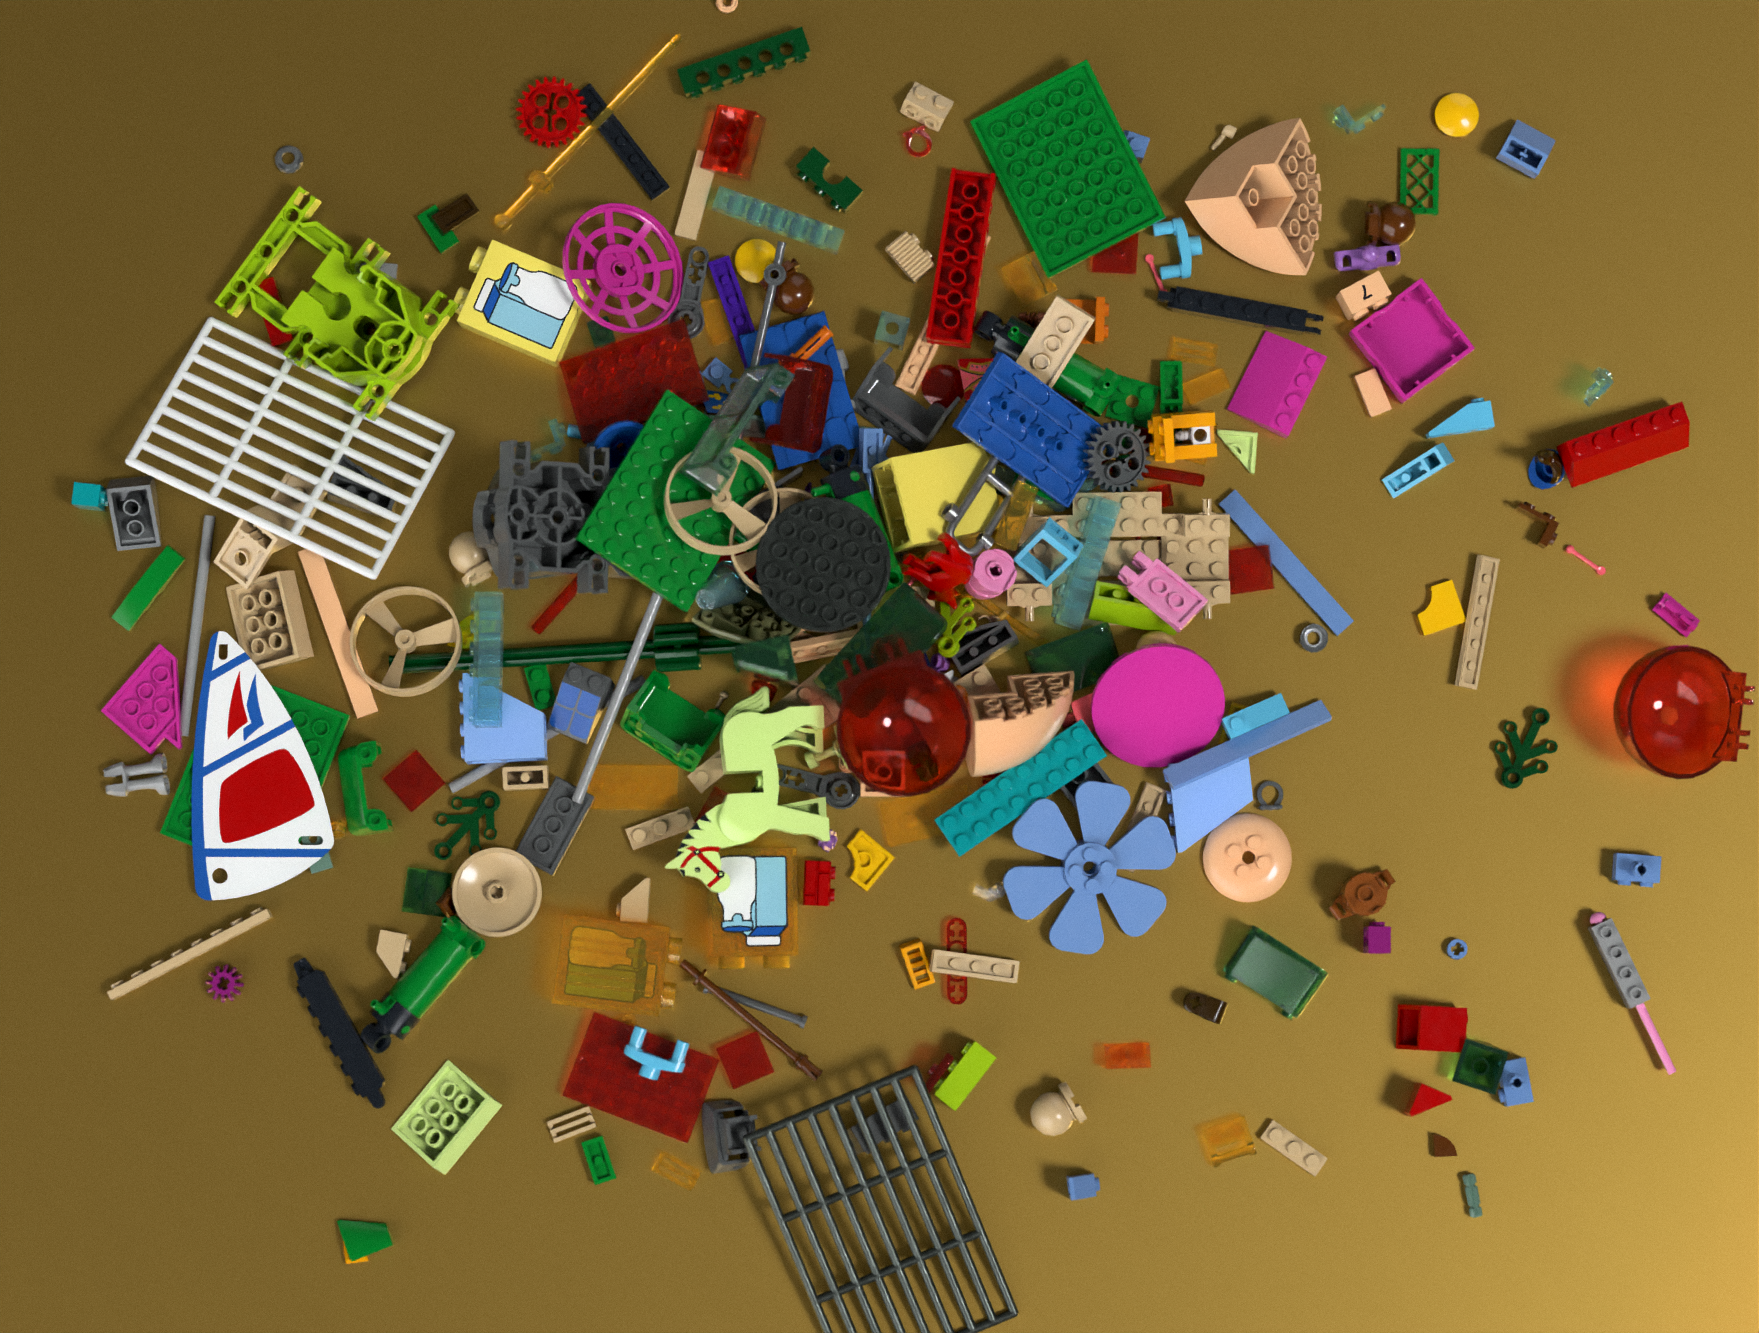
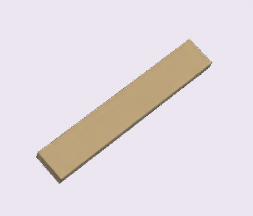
M1477 555L1455 686L1473 690L1478 688L1500 559Z

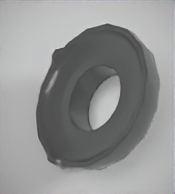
M291 145L281 147L275 156L276 166L280 172L287 174L298 171L304 161L301 151ZM286 153H292L295 156V160L291 164H285L282 161L283 156Z
M1312 623L1302 630L1299 643L1306 651L1319 652L1327 645L1328 634L1322 626ZM1311 632H1316L1319 636L1318 642L1314 645L1310 644L1307 640L1308 634Z

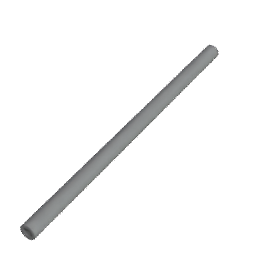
M204 515L180 709L182 736L185 737L189 736L215 516Z
M653 592L571 799L579 804L583 802L663 597Z
M643 675L630 681L624 697L642 687L645 683ZM612 691L605 708L609 706L614 691ZM547 728V741L560 733ZM507 763L482 764L448 783L451 791L455 793Z

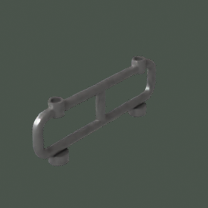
M991 456L960 506L958 507L951 502L944 508L941 514L949 522L945 532L953 537L960 549L971 557L978 555L983 548L988 550L993 545L995 540L991 537L992 533L1026 482L1019 475L1011 488L992 473L999 462L994 456ZM988 480L1006 496L984 531L977 536L975 545L972 548H968L956 539L954 531L982 486Z

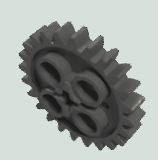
M1111 421V424L1103 423V427H1096L1098 434H1090L1093 440L1086 441V444L1090 447L1083 450V452L1088 454V457L1084 458L1083 461L1088 462L1089 465L1084 470L1091 471L1088 478H1095L1093 484L1100 485L1101 490H1108V492L1112 493L1115 491L1123 492V490L1131 491V486H1138L1136 480H1144L1141 473H1148L1145 464H1151L1150 461L1146 460V457L1150 456V452L1145 450L1149 447V444L1143 443L1146 435H1139L1141 429H1134V424H1127L1126 421ZM1124 438V439H1125V445L1122 447L1121 442H1122V439ZM1104 446H1106V453H1105V455L1103 454V447H1104ZM1129 459H1131V466H1130V468L1128 467V461H1129ZM1111 466H1112V468H1113V473H1112V475L1110 476L1109 470H1110V468H1111Z

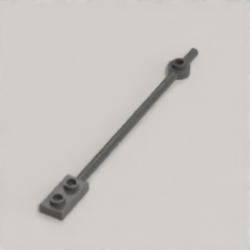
M781 241L777 243L773 264L768 265L764 270V279L768 283V288L735 431V436L743 440L776 289L777 286L785 281L787 275L785 268L781 266L787 243ZM777 270L779 273L776 279L771 277V272Z

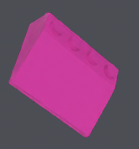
M1265 331L1227 410L1286 439L1305 404L1327 356L1304 345Z

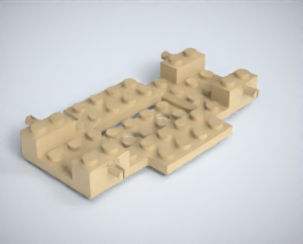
M1161 491L1077 492L1072 501V515L1033 514V501H1029V510L1028 501H1024V514L1006 515V552L1012 558H1014L1018 548L1049 517L1073 537L1161 536V540L1080 541L1084 546L1079 556L1048 587L1038 582L1015 562L1013 564L1015 570H1017V576L1012 586L1006 590L1007 606L1025 608V621H1029V613L1030 621H1034V608L1052 606V604H1073V626L1117 625L1088 619L1096 581H1073V576H1118L1120 570L1125 565L1138 575L1141 571L1133 566L1131 562L1133 561L1134 553L1140 551L1153 562L1158 558L1208 599L1207 604L1203 607V619H1207V610L1208 619H1212V606L1230 603L1228 537H1230V514L1212 512L1211 498L1202 499L1203 512L1162 513ZM1043 538L1029 551L1030 554L1051 571L1066 558ZM1092 552H1098L1101 555L1100 563L1096 565L1091 564L1088 560L1089 555ZM1120 580L1101 581L1116 585L1128 586Z

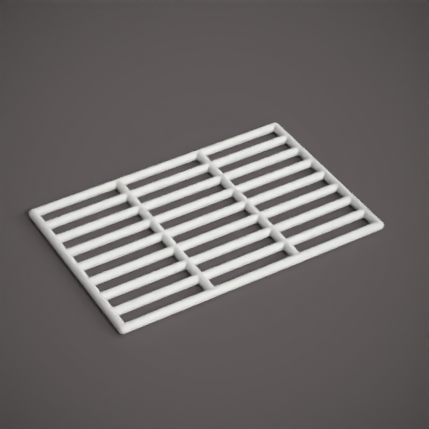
M209 317L126 457L125 463L372 580L376 579L455 436V431L391 400L385 408L443 434L444 437L441 443L438 445L381 417H378L375 422L369 420L365 415L369 413L368 409L375 400L370 399L363 407L365 410L359 412L352 407L353 404L289 375L288 372L292 365H298L294 363L295 361L283 355L284 350L273 347L271 344L214 317ZM214 327L285 361L280 370L207 336ZM204 344L274 377V380L270 387H267L199 355L198 352ZM192 362H195L265 396L260 405L188 372V369ZM310 363L307 369H304L357 395H361L365 389L338 379L331 372ZM182 379L255 413L250 422H247L177 388ZM282 382H285L355 416L350 425L278 392V389ZM175 397L245 431L240 440L167 405L171 398ZM274 399L343 431L345 434L340 442L335 441L269 410L268 407ZM164 414L234 447V450L230 457H227L158 425L157 422L161 415ZM262 417H265L332 448L335 452L330 460L258 427V424ZM364 419L435 452L430 462L425 461L359 430L358 427ZM152 432L157 433L225 466L220 475H217L147 442V439ZM254 434L325 467V470L319 478L249 445L248 442ZM355 437L422 468L425 472L419 480L350 448L348 445L352 438ZM143 449L213 482L214 485L210 492L207 493L136 458ZM245 452L315 485L311 495H308L237 461L241 454ZM343 454L415 487V490L410 498L339 465L340 459ZM232 470H236L306 504L301 513H298L228 480V477ZM333 472L402 503L406 507L402 514L398 515L328 481ZM224 487L294 520L295 523L290 531L217 496ZM323 490H326L396 523L392 532L389 533L319 500V497ZM315 507L385 540L386 543L382 551H379L309 518L311 511ZM305 525L377 560L372 569L365 567L299 536L302 527Z

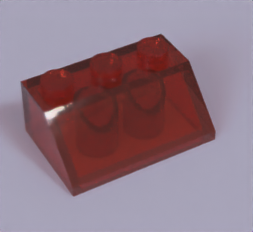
M718 104L700 168L731 179L749 182L767 119L756 111Z

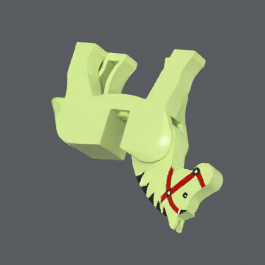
M763 686L751 696L737 702L729 710L724 719L719 737L723 774L759 773L755 777L756 790H760V793L727 794L721 804L704 814L689 830L677 850L675 859L665 866L666 869H678L683 877H695L710 891L721 893L730 886V878L727 873L721 870V859L718 853L720 849L749 843L767 830H777L793 835H809L821 842L830 841L826 797L777 805L779 775L774 753L775 749L784 746L801 747L814 754L823 753L822 730L825 728L823 705L788 707L779 712L763 714L770 706L769 688ZM803 726H809V727H812V728H814V729L802 728V727H803Z

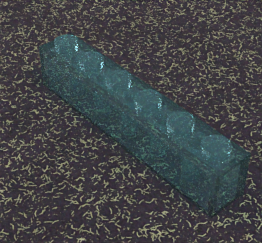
M1094 494L1093 498H1089L1086 505V511H1089L1086 520L1082 519L1079 527V532H1082L1079 541L1084 546L1079 556L1065 569V574L1068 576L1066 582L1061 583L1058 595L1061 597L1059 603L1054 604L1051 616L1054 617V623L1080 631L1122 505L1120 502Z
M475 592V597L471 598V611H474V620L470 622V631L474 633V642H470V655H474L473 664H470L469 669L470 677H473V686L469 687V698L473 700V708H469V722H472L475 728H502L504 594L502 592Z

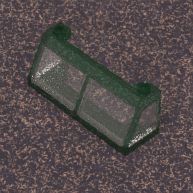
M778 363L746 368L683 465L680 473L710 493L718 496L738 465L735 455L729 452L758 406H762L766 401L770 400L777 404L792 382L795 374Z

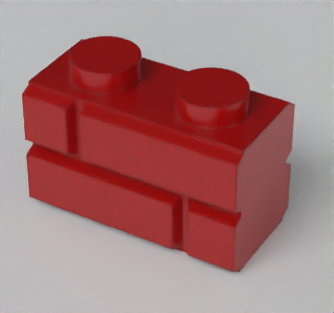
M805 860L803 905L830 906V902H834L835 889L830 888L831 880H835L836 866H831V861Z

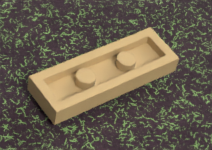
M687 806L625 830L632 849L636 850L688 831L695 823Z
M1274 1120L1269 1123L1260 1136V1139L1314 1177H1316L1328 1159Z

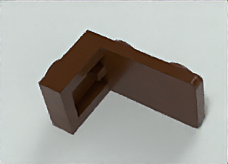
M1528 502L1518 503L1515 509L1546 525L1536 545L1542 548H1546L1548 544L1552 546L1558 535L1555 533L1559 525L1555 521L1556 517L1547 512L1539 513L1535 510L1536 507Z

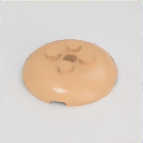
M1245 813L1229 817L1211 831L1203 850V866L1212 886L1222 895L1239 902H1256L1276 893L1285 883L1292 864L1291 847L1282 829L1270 819L1257 814ZM1246 851L1254 855V860L1251 864H1246L1242 860V855Z

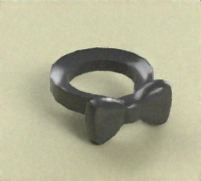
M1267 781L1259 786L1257 799L1262 805L1259 806V810L1272 811L1283 808L1280 803L1284 793L1278 783ZM1266 786H1274L1278 790L1279 796L1274 805H1267L1262 798V790Z

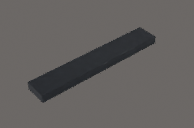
M589 83L581 89L577 97H585V100L581 102V105H587L588 107L583 110L584 113L588 115V118L652 201L656 200L669 190L670 186L594 87Z

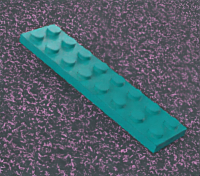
M1081 719L1054 737L1032 758L1006 770L934 821L960 857L1022 815L1035 800L1048 797L1107 755Z

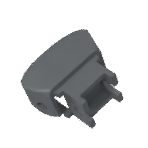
M726 1099L704 1102L702 1105L705 1151L712 1174L736 1171L746 1167L750 1162V1156L744 1144L743 1136L756 1130L755 1119H757V1115H749L748 1110H744V1106L738 1101ZM734 1110L735 1116H739L724 1118L721 1112ZM757 1140L753 1141L757 1151H761V1146H758ZM740 1154V1159L728 1160V1155Z

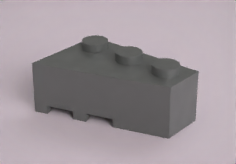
M343 454L338 463L339 465L388 487ZM334 472L330 483L392 512L395 511L397 501ZM327 493L329 501L382 517L333 493Z
M1007 620L980 625L973 631L965 633L959 641L960 649L958 653L950 657L961 677H964L1018 645V637Z
M898 1100L886 1106L896 1132L902 1130L905 1133L910 1130ZM908 1100V1103H909V1105H910V1107H911V1110H912V1112H913V1115H914V1117H915V1120L917 1121V1120L919 1119V1117L917 1116L915 1110L913 1109L912 1105L910 1104V1102H909V1100ZM878 1111L866 1118L876 1143L884 1141L886 1144L890 1142ZM857 1123L847 1129L856 1154L858 1155L863 1152L867 1155L870 1154L859 1124Z

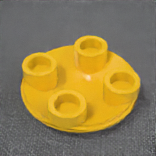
M1461 93L1449 94L1443 97L1436 106V126L1449 136H1466L1478 123L1479 111L1477 105L1467 95Z
M761 239L745 242L739 247L735 255L737 272L746 281L759 283L764 278L765 268L773 264L776 249L769 242Z

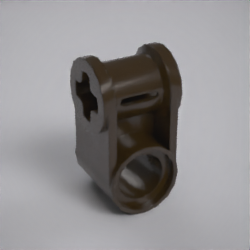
M1196 992L1187 994L1183 999V1006L1188 1012L1219 1025L1228 1006V1003ZM1197 997L1196 1001L1199 1002V1006L1191 1008L1192 1003L1189 1000Z

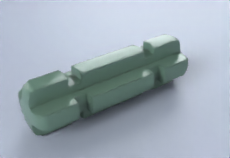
M1475 1174L1463 1175V1182L1466 1185L1465 1192L1467 1203L1470 1206V1216L1472 1218L1482 1216V1208L1479 1207L1480 1198L1478 1187L1475 1186Z

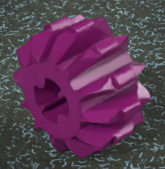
M225 964L222 972V969L216 966L217 975L214 972L208 973L213 978V981L206 980L205 983L212 984L213 987L207 989V992L212 993L216 991L213 995L214 1000H217L221 995V1002L223 1003L226 1002L227 996L230 1001H234L233 992L236 995H241L242 993L236 988L237 986L244 987V983L237 982L243 975L238 974L234 976L237 972L236 967H233L229 972V965ZM223 977H225V980L229 979L230 983L227 984L228 989L226 990L225 987H220V984L223 982Z

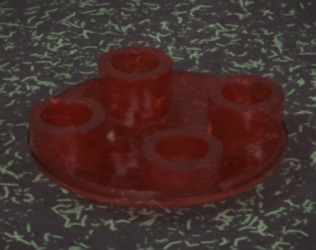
M947 364L936 365L929 369L922 380V393L925 399L931 405L939 403L946 408L952 404L957 396L962 399L964 389L960 371Z

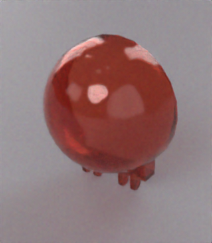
M899 638L898 645L902 650L903 657L896 659L892 645L890 643L884 644L890 662L867 671L861 654L856 655V662L862 673L855 676L850 662L847 659L843 661L848 679L837 683L843 698L837 717V741L840 753L849 770L862 783L877 792L890 796L913 797L929 793L942 786L958 771L967 756L971 742V718L967 703L959 689L947 676L928 666L922 649L909 654L903 638Z
M1673 645L1659 648L1637 660L1624 674L1617 687L1613 702V722L1617 737L1629 756L1638 765L1653 774L1671 779H1689L1709 772L1722 761L1737 762L1738 749L1748 750L1749 745L1739 742L1740 736H1750L1749 730H1741L1743 705L1754 704V700L1744 698L1745 692L1755 691V686L1746 685L1747 673L1732 671L1720 657L1706 649L1690 645Z

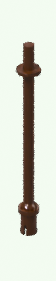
M686 959L682 961L679 966L696 979L692 983L694 986L701 983L794 1062L796 1070L800 1069L813 1082L817 1080V1077L823 1071L808 1060L806 1054L803 1055L795 1052L705 976L707 973L706 969L700 972Z

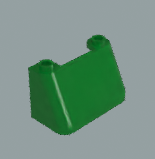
M653 670L627 706L620 721V726L626 733L683 770L694 772L722 730L726 716L719 709H709L706 713L669 689L671 684L667 675Z
M376 740L345 748L338 755L347 827L350 833L355 836L394 831L392 820H387V816L382 810H368L362 768L373 767V762L377 756L383 754L381 743Z

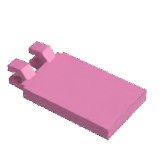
M1139 551L1133 557L1134 560L1131 564L1141 572L1137 575L1125 565L1120 570L1117 578L1125 585H1128V591L1179 633L1207 604L1208 599L1158 558L1153 562Z

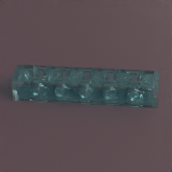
M719 186L712 205L713 211L836 255L839 252L845 235V230L722 186Z

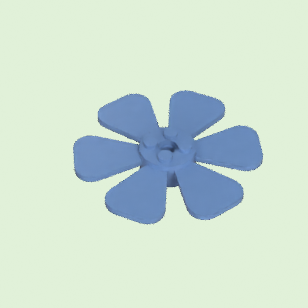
M1092 780L1081 783L1075 792V801L1083 839L1075 840L1058 806L1048 798L1035 800L1013 826V839L1019 846L1061 859V865L1013 866L1007 870L1003 878L1004 889L1013 912L1020 919L1025 920L1038 916L1071 886L1074 891L1049 930V939L1056 949L1081 954L1097 952L1104 942L1096 894L1103 893L1121 929L1129 936L1137 937L1147 932L1166 908V897L1160 889L1117 876V869H1166L1172 865L1176 857L1175 847L1166 823L1160 817L1153 815L1146 816L1108 849L1105 845L1128 810L1130 795L1123 786ZM1086 862H1093V868L1091 870H1083V866Z

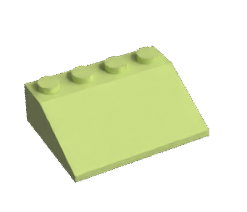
M447 1060L391 1130L433 1168L446 1175L502 1107V1104L451 1061Z

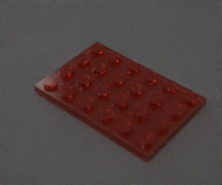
M684 318L559 362L584 444L593 442L597 435L612 423L630 420L644 424L667 389L691 406L709 401Z
M594 1012L562 1096L688 1144L720 1059L688 1047L683 1072L661 1070L658 1080L646 1078L639 1075L642 1063L623 1053L626 1044H629L634 1026ZM646 1032L641 1049L644 1052L669 1059L672 1057L676 1042Z

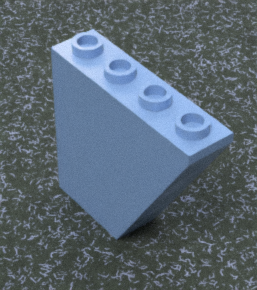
M462 673L463 679H459V691L463 693V701H460L459 707L460 714L464 715V723L460 724L461 737H464V745H461V758L465 759L467 764L548 760L546 715L468 673Z
M1249 757L1174 791L1169 784L1170 791H1166L1167 804L1172 806V813L1168 815L1170 827L1174 826L1175 835H1172L1171 838L1176 853L1185 851L1253 800ZM1177 763L1168 764L1167 768Z

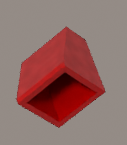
M1398 1004L1396 1049L1465 1053L1467 1045L1466 1027L1468 1023L1467 1008Z

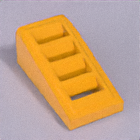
M917 938L899 945L914 989L916 990L935 983L933 973L929 972L930 964L921 939ZM919 948L918 951L907 954V951ZM919 956L922 957V959L910 963L911 959ZM925 965V968L913 972V968ZM925 973L928 974V977L916 981L915 977Z

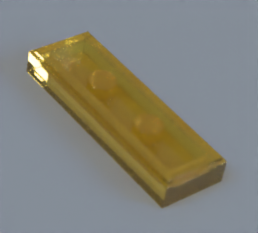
M1020 480L1016 481L994 539L995 544L1011 551H1016L1038 488Z

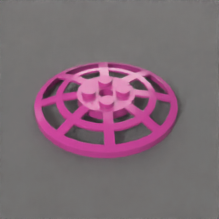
M608 203L590 209L579 217L570 228L563 247L562 264L564 276L574 300L591 319L613 331L639 333L656 327L670 316L681 296L683 267L679 251L672 237L658 220L635 206L623 203ZM613 212L630 215L639 219L644 224L637 233L625 227L613 226ZM604 213L605 227H601L585 237L578 229L579 226L587 219ZM651 229L664 244L670 260L658 262L652 248L644 240ZM614 233L627 236L632 241L628 246L616 244ZM605 234L607 247L599 252L591 242L596 237ZM572 237L581 245L577 257V270L569 269V246ZM639 246L646 253L650 264H642L641 259L635 252ZM586 251L594 258L593 269L583 270V259ZM615 266H619L622 269V276L615 272ZM672 269L673 288L670 299L667 302L656 295L660 286V271ZM652 272V287L648 291L641 285L644 280V273ZM595 278L601 288L597 297L589 288L586 279ZM572 279L580 280L585 293L594 302L591 309L579 296ZM636 292L645 298L644 302L631 308L627 296ZM608 294L619 298L622 309L613 308L604 303ZM651 303L663 309L661 314L653 321L642 326L637 325L634 314L645 310ZM603 309L611 314L625 316L629 327L616 326L605 321L598 314Z

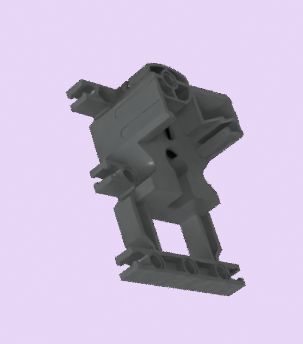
M516 440L500 442L499 469L495 472L488 489L477 493L472 518L476 544L478 547L487 550L493 571L498 577V589H528L529 579L577 573V593L597 595L608 593V577L634 579L575 539L618 468L609 469V448L601 447L595 449L593 446L579 448V464L555 461L530 463L531 442L523 441L517 443ZM491 515L494 516V523L491 520Z

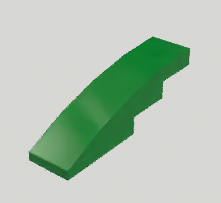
M1160 361L1159 414L1183 412L1182 361ZM1182 428L1173 429V430H1174V441H1175V433H1176V431H1177V432L1180 431V430L1182 431ZM1176 439L1174 444L1182 443V440L1178 441Z
M167 545L136 583L112 618L128 631L132 630L142 614L149 609L156 597L163 592L186 558L170 545Z

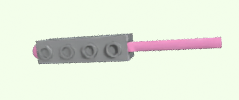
M1595 912L1590 917V923L1595 924L1588 927V930L1626 1008L1636 1007L1668 1075L1675 1073L1676 1069L1643 1003L1651 998L1612 918L1603 920L1606 918V915L1602 912Z

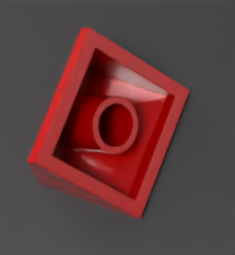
M1416 1082L1404 1112L1406 1116L1412 1117L1453 1099L1451 1095Z

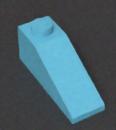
M1484 398L1472 399L1470 404H1467L1426 434V439L1494 428L1491 400L1484 401Z
M1441 443L1388 475L1382 481L1392 497L1395 498L1455 460L1445 444Z
M1279 693L1222 718L1221 724L1228 739L1231 740L1290 712L1282 694Z

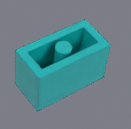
M74 482L71 504L79 509L105 511L106 506H109L106 488L98 484Z

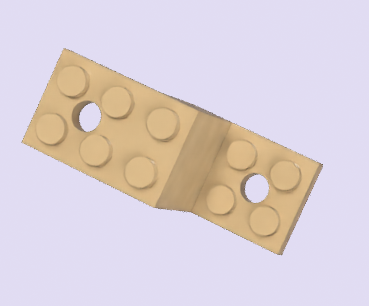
M286 472L281 481L308 495H311L315 485ZM275 490L270 498L298 513H301L306 504L278 490ZM323 490L319 500L323 501L328 491ZM260 504L246 510L289 531L295 523L294 520ZM313 508L309 515V518L312 519L313 515L317 511V508ZM240 518L213 562L244 588L249 589L254 584L271 554L293 544V542ZM304 525L302 527L299 536L302 535L307 526ZM240 552L246 556V563L240 561Z

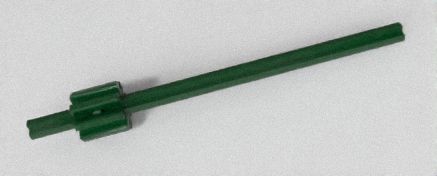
M693 622L656 624L653 629V639L646 640L639 659L654 658L658 672L700 670L702 667V655L745 653V644L718 638L714 635L701 636L700 627ZM634 640L461 651L459 661L453 671L568 664L571 662L627 660ZM454 652L406 654L402 674L443 671L450 662ZM396 655L389 656V667Z

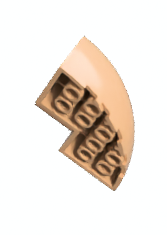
M1289 119L1269 125L1229 147L1204 170L1185 200L1200 226L1215 242L1228 252L1256 267L1287 275L1307 274L1315 255L1312 251L1314 241L1319 240L1317 221H1321L1322 204H1318V191H1321L1319 173L1315 174L1316 156L1310 152L1308 143L1311 140L1301 119Z
M1074 671L1007 676L1008 693L968 696V706L964 708L966 763L971 777L990 775L1013 768L1032 758L1053 739L1061 728L1071 705L1074 690Z

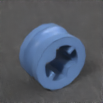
M1460 939L1451 941L1447 946V954L1454 960L1463 958L1468 951L1466 943ZM1456 943L1461 945L1460 948L1463 947V952H1460L1458 956L1453 954L1455 951H1451V947H1454Z

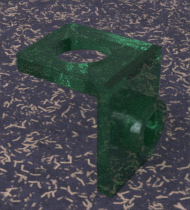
M607 316L601 317L605 321L609 322ZM594 320L587 322L596 351L617 344L611 329L601 326Z

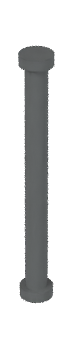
M704 987V994L711 993L707 988ZM720 988L741 1005L800 1025L799 1028L804 1029L808 1018L806 1015L802 1017Z

